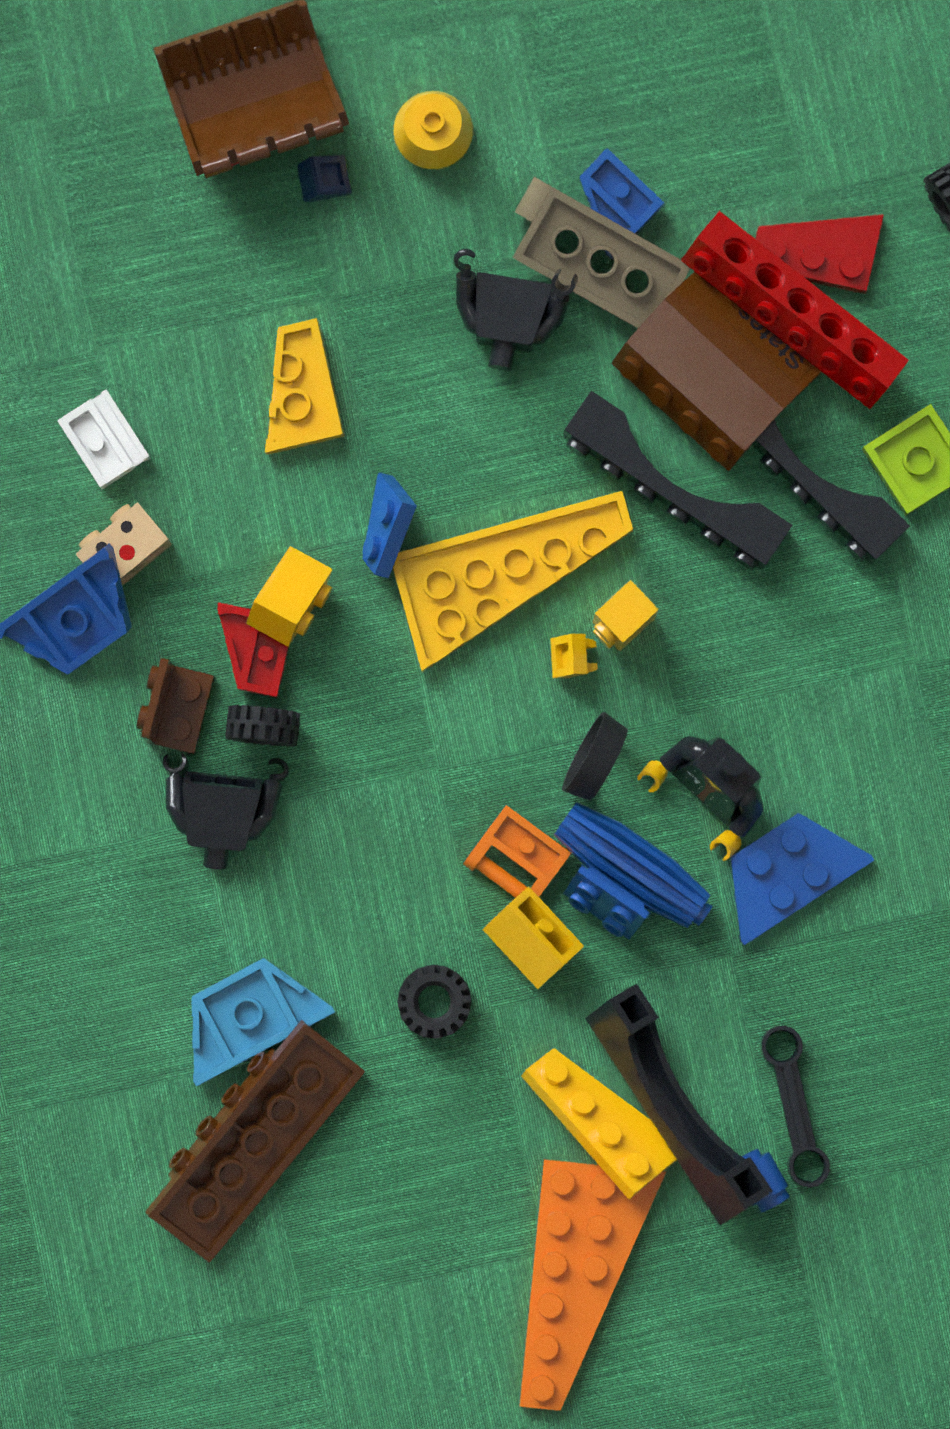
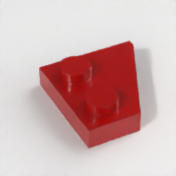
M218 602L217 610L231 659L237 689L278 698L289 647L246 624L251 609Z

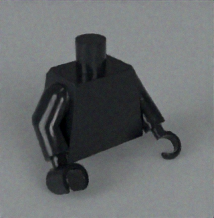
M461 249L457 251L453 259L455 267L460 270L456 274V306L466 330L476 334V343L491 346L488 366L497 370L511 371L515 350L532 352L534 344L545 343L563 323L570 300L569 294L573 292L578 282V276L574 274L571 285H563L559 281L561 269L556 271L551 284L477 272L476 276V273L471 271L469 264H463L459 261L460 257L465 255L475 258V252L470 249Z
M184 753L181 755V766L175 769L170 768V758L166 754L162 762L166 772L170 775L165 781L166 810L178 832L187 835L188 845L205 848L203 861L205 867L210 869L227 868L229 850L244 851L247 841L257 840L274 820L282 790V785L279 781L284 780L288 776V764L280 758L270 759L269 765L278 764L283 768L284 772L281 774L272 773L269 776V780L263 781L260 778L188 771L189 764Z

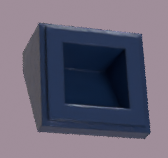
M345 155L310 156L298 164L297 170L304 202H316L352 193Z

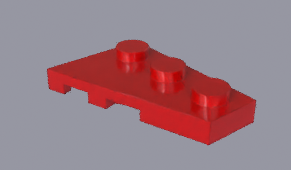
M884 214L758 226L755 239L808 281L865 294Z

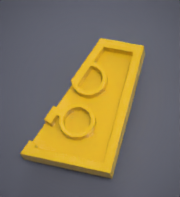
M314 318L278 327L273 369V392L269 408V430L265 446V453L267 455L344 437L319 320Z

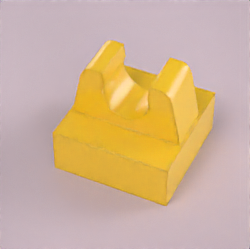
M572 633L550 638L553 678H571L585 675L598 669V663L587 662L586 649L596 648L597 644L595 640L586 638V634Z

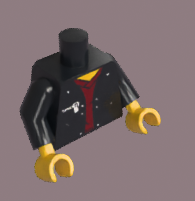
M693 736L684 737L660 757V762H648L638 775L637 780L639 781L645 775L651 776L655 782L648 791L655 792L667 778L668 771L672 772L674 777L726 826H729L730 830H725L710 843L711 851L720 843L726 847L727 854L722 859L726 861L741 848L740 837L746 836L763 812L764 804L758 789L761 775L723 738L717 737L707 741Z

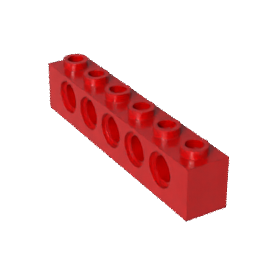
M721 211L714 216L681 259L695 273L714 286L868 409H871L909 361V359Z

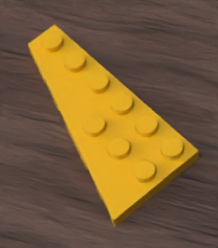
M619 491L399 552L393 566V571L421 671L424 672L631 533L633 527L623 492Z

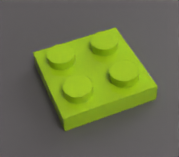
M931 404L862 448L905 516L950 488V432Z

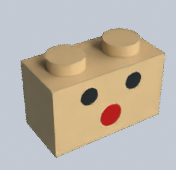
M137 502L132 507L126 504L110 517L112 524L101 533L95 530L88 534L79 543L81 550L76 555L83 563L110 543L114 548L123 586L169 548L172 543Z

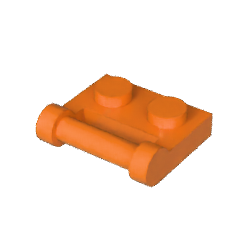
M506 805L469 854L463 865L471 871L477 869L516 898L527 886L485 856L490 847L493 846L537 878L531 889L540 897L571 855V852Z

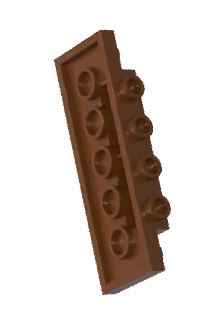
M302 1020L276 1051L271 1048L267 1054L260 1052L251 1060L247 1071L251 1074L241 1086L233 1084L228 1088L221 1100L224 1107L215 1118L209 1115L201 1121L195 1131L198 1139L189 1150L183 1147L172 1157L169 1163V1167L172 1170L168 1174L171 1180L145 1211L152 1220L209 1263L365 1073L358 1064Z

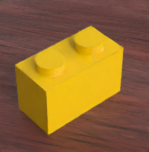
M290 546L254 600L246 624L289 647L296 634L304 636L315 616L311 613L315 606L322 608L333 588L327 585L333 569Z
M630 580L595 612L592 622L595 625L593 633L608 649L614 645L621 651L656 618L659 609Z
M529 886L482 929L537 989L584 947Z

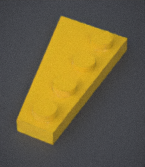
M555 1048L527 1068L521 1075L629 1200L677 1161L652 1120Z

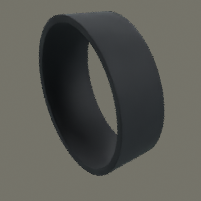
M602 712L582 741L568 769L562 791L589 801L592 800L611 772L624 745L628 729L607 713Z

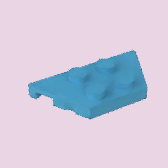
M265 958L193 995L192 1046L194 1054L193 1082L195 1086L203 1084L285 1040L301 1020L311 1026L336 1013L334 1008Z

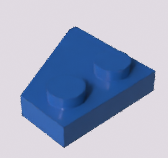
M608 148L579 177L591 209L636 235L665 205ZM605 250L606 255L613 260L612 254Z
M380 472L376 480L362 559L374 575L389 578L417 505L394 476Z

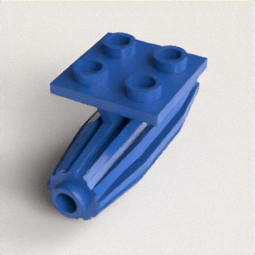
M576 802L554 834L587 867H580L563 894L569 898V903L575 909L585 914L590 912L603 921L602 925L608 932L617 937L624 936L630 940L650 912L646 909L688 928L692 922L700 926L713 907L707 903L710 894L673 858L624 824Z

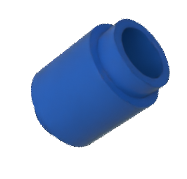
M756 1148L742 1156L745 1159L748 1157L752 1158L773 1191L753 1204V1206L757 1204L761 1213L777 1206L790 1197L785 1189L788 1187V1184L769 1151L761 1154L759 1149Z

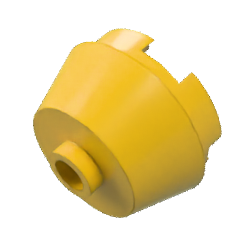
M439 91L423 92L406 101L398 111L394 122V139L401 154L412 164L425 169L445 168L456 163L467 152L473 136L472 119L466 107L455 97Z

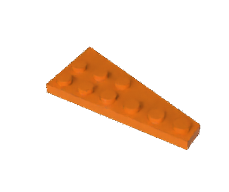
M544 1159L520 1407L561 1411L666 1174L665 1171L629 1200L598 1164Z

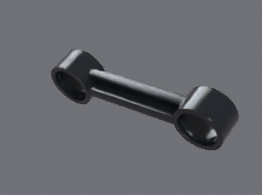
M774 1026L768 1029L762 1036L760 1050L764 1059L774 1067L793 1151L787 1161V1170L792 1180L804 1187H815L823 1183L828 1177L830 1163L827 1155L816 1147L797 1062L803 1049L802 1039L791 1027ZM777 1030L790 1033L796 1040L794 1054L784 1061L772 1058L768 1049H766L767 1039ZM806 1151L816 1153L824 1164L822 1174L812 1182L800 1179L794 1172L796 1158Z

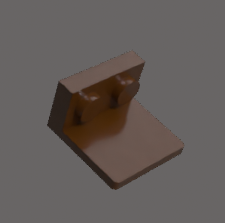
M165 658L160 659L159 667L152 665L147 681V689L151 690L152 693L149 706H141L136 726L137 729H141V738L149 744L195 755L215 676L174 666L169 659Z

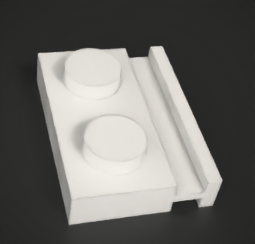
M104 390L96 398L88 400L57 420L101 489L134 470L142 462L151 459L107 390Z

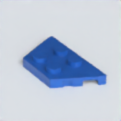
M110 543L2 621L0 623V638L2 639L4 636L11 638L25 646L23 651L36 658L46 659L51 666L68 675L127 633L132 628L112 545Z
M797 813L730 857L740 942L743 946L873 862L874 858L869 853L802 814Z

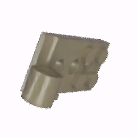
M533 177L515 210V213L532 223L512 258L551 280L556 271L561 269L559 281L563 285H571L572 278L576 274L578 282L573 290L574 293L636 328H639L661 302L683 283L690 270L679 258L536 177ZM563 230L575 232L579 239L577 249L569 254L561 253L555 245L556 236ZM598 250H607L613 256V266L606 273H597L590 265L591 256ZM632 270H642L648 276V286L640 293L630 292L625 285V278Z

